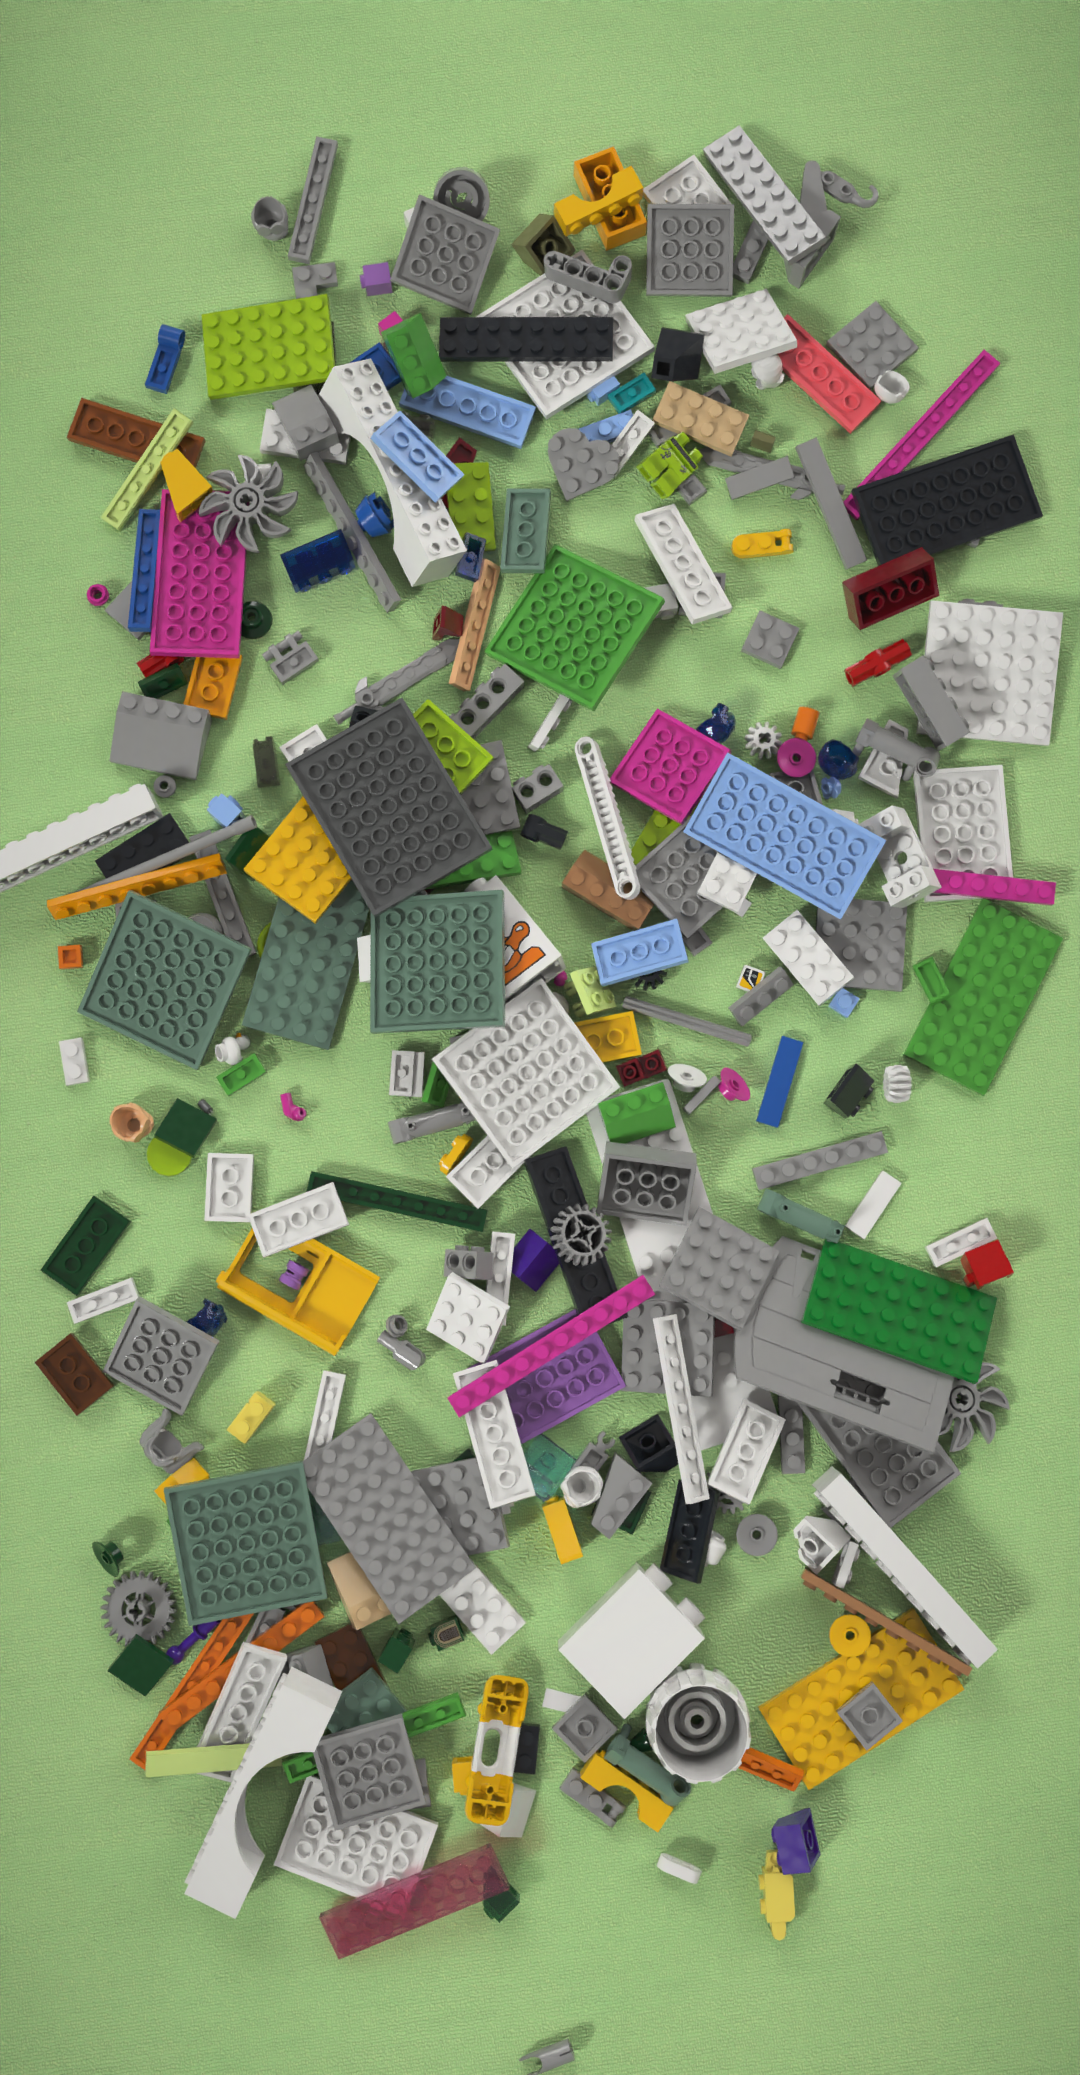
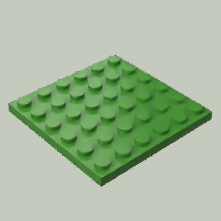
M554 544L546 556L545 574L535 573L484 652L487 656L502 664H506L521 674L595 711L664 605L665 600L663 597Z

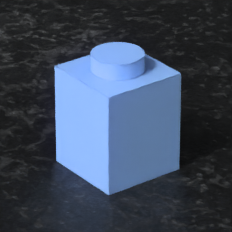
M612 376L592 389L586 396L590 402L595 401L599 406L608 400V394L620 387V383L615 376Z

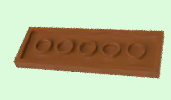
M81 398L67 439L71 442L137 463L163 424ZM187 432L176 448L195 468L203 450L205 438Z

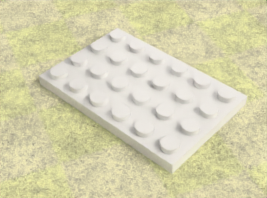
M1003 765L936 769V772L930 777H922L914 771L913 780L918 836L932 868L1013 878ZM931 893L924 897V903L983 898Z
M314 1774L306 1777L274 1866L405 1916L439 1823L405 1810L335 1831L320 1776Z

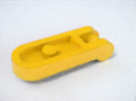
M791 529L739 535L732 542V553L742 559L791 554L794 552L793 544L790 543V538L792 537ZM781 540L782 545L776 546L775 541Z

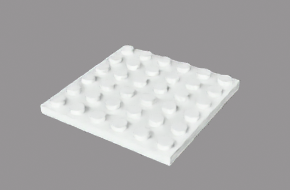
M583 250L571 256L594 265ZM545 273L476 316L613 317V361L505 362L546 420L582 398L612 376L618 375L655 351L653 343L621 301L614 304L608 303L551 281L545 276Z
M930 601L924 657L931 660L935 668L933 672L937 679L941 678L946 686V694L949 698L952 697L955 700L958 714L960 717L963 716L969 724L968 731L970 733L962 738L1049 746L1063 620L1062 612ZM918 720L916 734L927 735Z
M542 978L536 980L505 1003V1027L472 1028L431 1058L512 1169L620 1088Z

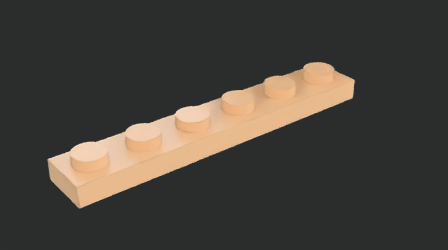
M486 558L479 561L463 624L462 636L459 640L449 684L462 691H470L500 573V566Z

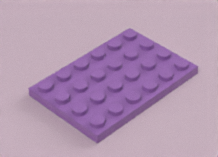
M576 1310L570 1311L492 1354L485 1363L497 1360L500 1365L577 1316ZM596 1331L506 1388L521 1444L626 1387V1384ZM478 1362L469 1368L482 1365V1363Z

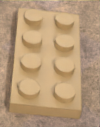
M669 381L652 421L655 422V425L674 433L684 432L689 439L732 457L749 415Z

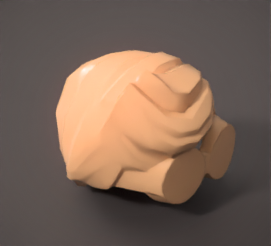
M135 1103L117 1105L114 1107L109 1118L114 1135L127 1142H139L152 1131L154 1126L153 1117Z

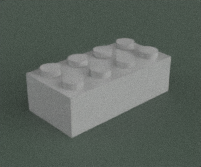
M923 655L897 671L893 678L936 750L939 751L970 733L968 731L969 724L963 716L960 717L958 714L955 700L952 697L949 698L946 694V686L941 678L937 679L933 672L935 670L933 663Z

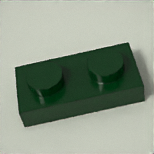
M175 663L138 681V684L144 696L158 699L188 684L178 663Z

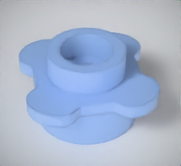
M830 777V779L822 778L821 790L825 799L830 797L833 799L837 798L841 793L840 781L835 777Z

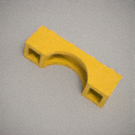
M631 165L612 175L611 190L604 198L589 202L581 200L572 194L554 203V216L565 237L571 234L575 235L589 225L598 224L609 215L614 216L625 207L638 204L643 198L644 187Z
M597 1750L581 1769L580 1778L599 1792L613 1785L624 1786L630 1789L639 1801L638 1819L656 1832H659L673 1811V1806L665 1804L658 1792L617 1764L613 1765L604 1758L605 1750L601 1752Z

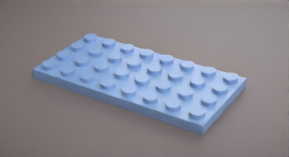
M728 752L683 831L687 835L840 920L886 842L882 837Z

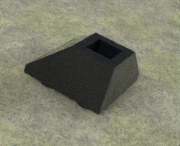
M662 327L654 354L651 378L672 382L698 379L705 334Z

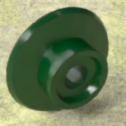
M258 601L243 603L241 636L248 639H257L264 636L272 625V614L269 608ZM250 616H255L253 621L248 620Z
M98 1541L93 1542V1552L99 1563L110 1575L117 1577L119 1574L118 1564L124 1559L118 1546L111 1541L106 1545Z

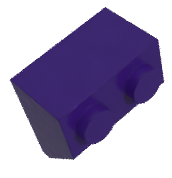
M805 1808L779 1818L771 1830L772 1840L777 1844L778 1849L777 1863L779 1867H782L783 1875L810 1873L821 1855L811 1809Z

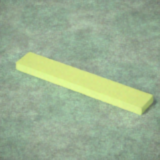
M175 408L171 411L101 516L103 520L117 530H122L161 472L162 466L160 462L168 452H173L193 424L192 420Z
M250 1743L146 1751L145 1775L146 1777L237 1770ZM288 1755L275 1759L263 1768L283 1766L282 1759L288 1757Z

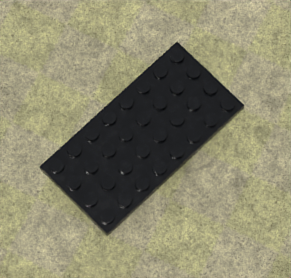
M1014 434L853 488L851 491L878 566L921 547L933 556L1043 517Z

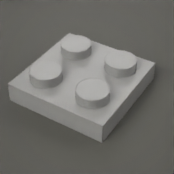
M759 611L741 652L781 669L800 628L763 611Z
M872 1681L836 1710L866 1750L870 1749L903 1721Z
M585 1693L552 1726L553 1731L584 1763L618 1730L617 1726Z

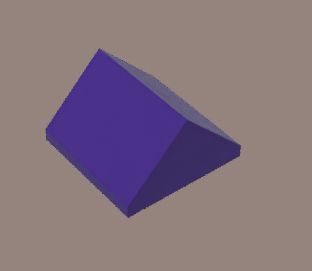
M529 1229L514 1247L511 1272L537 1292L559 1265L553 1247L533 1230Z

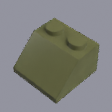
M539 214L511 244L522 261L540 276L545 273L544 257L548 252L557 251L571 256L576 251L568 237H565L554 215Z

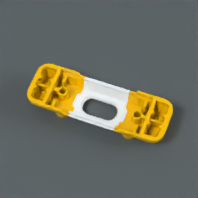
M493 1675L485 1682L482 1702L478 1705L480 1716L470 1776L467 1777L465 1782L468 1788L465 1813L471 1822L501 1826L508 1820L514 1788L512 1780L521 1723L525 1718L529 1693L528 1684L524 1679ZM495 1729L500 1734L497 1759L493 1765L486 1766L481 1760L484 1737L488 1730Z

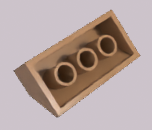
M586 850L582 852L562 882L564 890L633 931L641 928L654 906V903L641 889L638 896L632 900L620 897L616 893L608 863ZM627 882L624 885L623 891L625 894L631 892L633 887L631 882Z

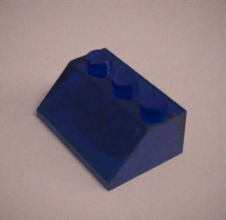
M341 529L280 554L295 593L299 591L306 592L313 585L327 583L332 580V577L339 574L346 575L355 568L353 557Z

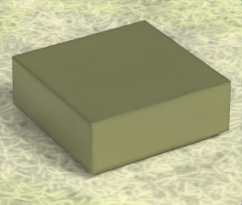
M755 430L750 446L771 453L775 437Z

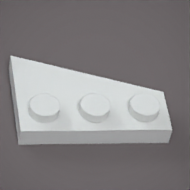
M890 719L888 720L884 729L907 739L909 729ZM873 748L858 779L897 799L903 762Z

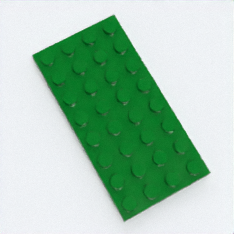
M824 1239L801 1323L976 1384L980 1375L997 1297L841 1242H827Z

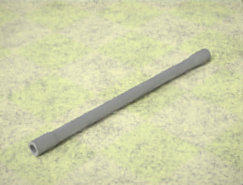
M250 815L234 822L230 826L76 892L151 872L235 835H241L257 828V823L254 817Z

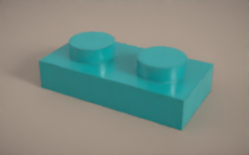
M644 372L608 394V399L617 413L620 414L654 395L656 389Z

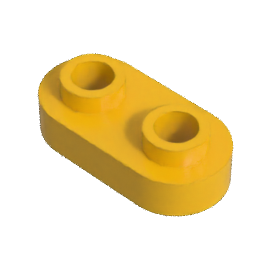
M463 1134L462 1136L458 1135L451 1145L453 1147L449 1154L446 1153L439 1162L442 1173L448 1175L458 1165L471 1146L473 1138Z

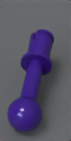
M221 1620L193 1625L194 1632L179 1646H171L167 1650L166 1654L174 1659L172 1665L181 1663L184 1659V1653L197 1640H205L208 1637L207 1634Z

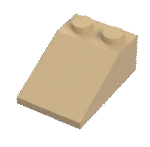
M351 1552L327 1562L352 1628L359 1630L392 1614Z

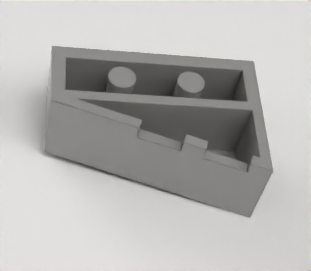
M616 1452L607 1472L601 1497L597 1501L590 1520L591 1525L608 1539L613 1536L653 1484L650 1479L641 1472H638L635 1467Z

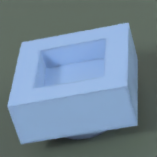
M842 988L835 994L828 1007L848 1018L858 1003L859 998Z

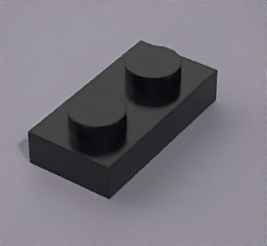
M521 1723L514 1768L515 1773L535 1774L539 1724Z

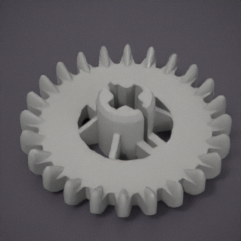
M144 1570L139 1572V1576L136 1575L135 1571H131L130 1578L126 1574H122V1582L117 1579L113 1581L116 1588H107L111 1595L102 1597L108 1604L100 1607L107 1610V1613L103 1614L101 1619H109L104 1628L113 1627L109 1636L118 1633L117 1643L125 1638L126 1647L135 1634H138L149 1642L150 1639L152 1644H156V1635L163 1639L165 1637L163 1630L168 1632L171 1630L167 1622H175V1618L170 1614L177 1612L176 1608L171 1607L177 1600L169 1598L174 1591H166L168 1582L161 1585V1576L154 1580L153 1572H150L145 1577ZM136 1592V1597L133 1601L127 1598L128 1595ZM145 1593L152 1597L153 1600L149 1602L145 1598ZM124 1601L128 1605L125 1615L123 1613ZM155 1602L156 1612L153 1616L149 1612L151 1609L150 1605ZM137 1605H139L140 1610H143L140 1614H138L137 1610H134ZM126 1617H128L129 1620L133 1621L134 1624L130 1623V1622L126 1619ZM145 1617L151 1619V1622L143 1625Z

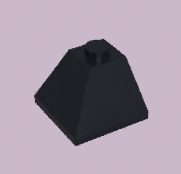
M658 1414L619 1437L638 1472H667L679 1464L675 1442Z

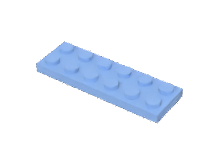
M446 376L432 390L414 399L407 395L404 389L399 402V407L519 449H522L536 411V406Z

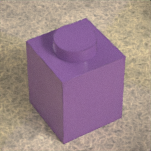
M388 262L363 265L364 274L360 275L361 288H366L367 296L393 293Z

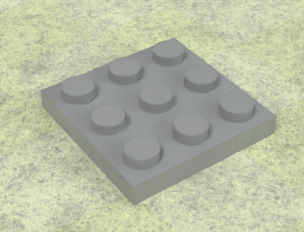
M877 301L832 336L826 344L869 390L874 388L875 382L880 375H883L887 370L894 371L915 354L919 348Z

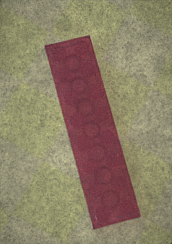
M491 1843L324 1911L320 1913L319 1919L338 1959H342L509 1890L510 1884Z

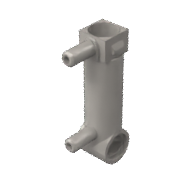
M868 718L866 719L855 741L857 743L852 751L853 756L859 757L864 747L870 746L907 764L901 776L904 781H909L914 771L922 777H930L936 772L940 754L935 748H923L878 726V723Z
M460 1102L461 1104H454L414 1116L399 1118L388 1122L393 1144H399L418 1137L462 1126L465 1123L469 1124L472 1121H476V1119L465 1104Z

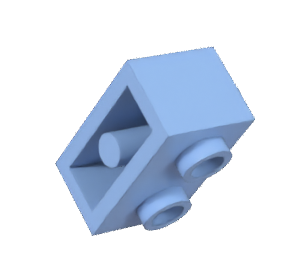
M221 793L219 797L215 796L208 804L209 808L207 811L223 828L246 817L242 812L243 808L231 795L226 797Z

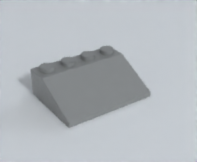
M122 691L116 712L109 761L196 780L212 723L210 712L208 709Z
M606 1141L596 1214L603 1213L610 1216L686 1226L697 1167L696 1153Z

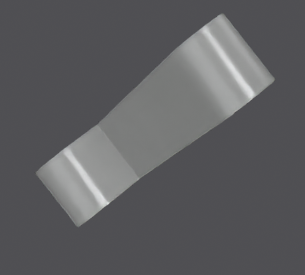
M550 251L544 257L545 276L549 280L608 303L614 304L621 301L632 278L631 260L623 255L617 256L613 260L608 271L557 251Z

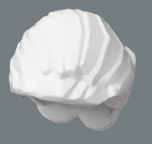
M777 354L751 362L752 376L757 379L756 387L758 389L775 388L783 382L785 374L782 373V361Z
M578 1466L569 1471L560 1485L566 1503L573 1508H579L589 1505L601 1497L603 1479L594 1468Z

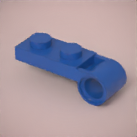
M165 324L161 325L158 333L159 344L145 382L147 389L164 394L168 393L184 345V330Z

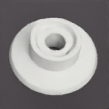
M674 1064L668 1068V1074L674 1080V1087L680 1091L693 1092L695 1087H701L707 1082L706 1075L693 1066Z

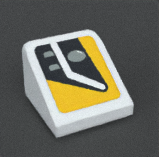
M744 965L736 988L747 992L763 980L766 972Z

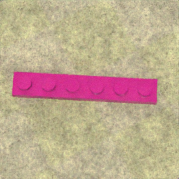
M933 869L942 887L933 893L1054 905L1056 882Z

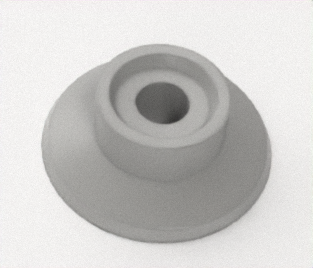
M752 1514L740 1522L736 1537L739 1546L744 1552L752 1556H762L774 1548L778 1533L774 1522L770 1518L762 1514ZM756 1530L760 1531V1536L758 1538H754L752 1536L753 1532Z

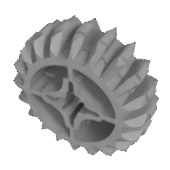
M575 1204L574 1208L568 1206L566 1207V1212H559L560 1218L553 1220L557 1226L551 1227L550 1230L556 1233V1235L551 1236L550 1239L552 1241L557 1240V1244L553 1246V1249H561L558 1253L559 1257L566 1254L565 1262L568 1263L573 1258V1265L576 1266L581 1261V1264L586 1266L588 1265V1260L593 1264L596 1262V1257L599 1259L603 1257L602 1251H608L609 1248L604 1243L611 1242V1239L606 1237V1235L610 1234L612 1230L605 1229L609 1221L602 1222L601 1218H603L604 1214L596 1215L597 1208L594 1207L589 1211L588 1204L583 1205L582 1209L579 1204ZM578 1217L587 1219L591 1222L592 1226L584 1225ZM568 1221H570L571 1234L566 1238L565 1228ZM581 1231H589L582 1238L573 1239ZM596 1232L597 1239L592 1249L591 1236ZM569 1244H577L580 1249H583L584 1253L575 1251Z

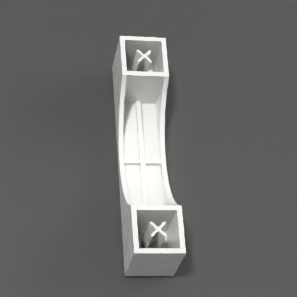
M372 359L333 367L318 397L326 409L337 434H348L357 439L370 453L380 470L389 494L393 512V550L411 586L414 587L449 577L467 552V549L442 499L440 498L435 503L370 439L374 432L398 413Z
M291 1667L288 1674L283 1673L184 1882L188 1884L185 1895L236 1919L265 1857V1854L254 1841L246 1819L245 1798L248 1782L260 1769L275 1759L293 1753L315 1752L342 1694L341 1690L294 1667Z

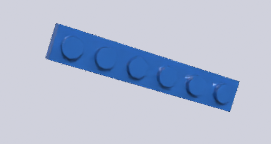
M139 509L128 620L129 632H151L160 510Z

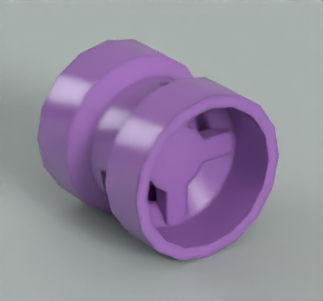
M289 1260L286 1265L287 1270L281 1274L279 1281L293 1289L299 1290L302 1285L301 1280L307 1276L309 1269L293 1260Z

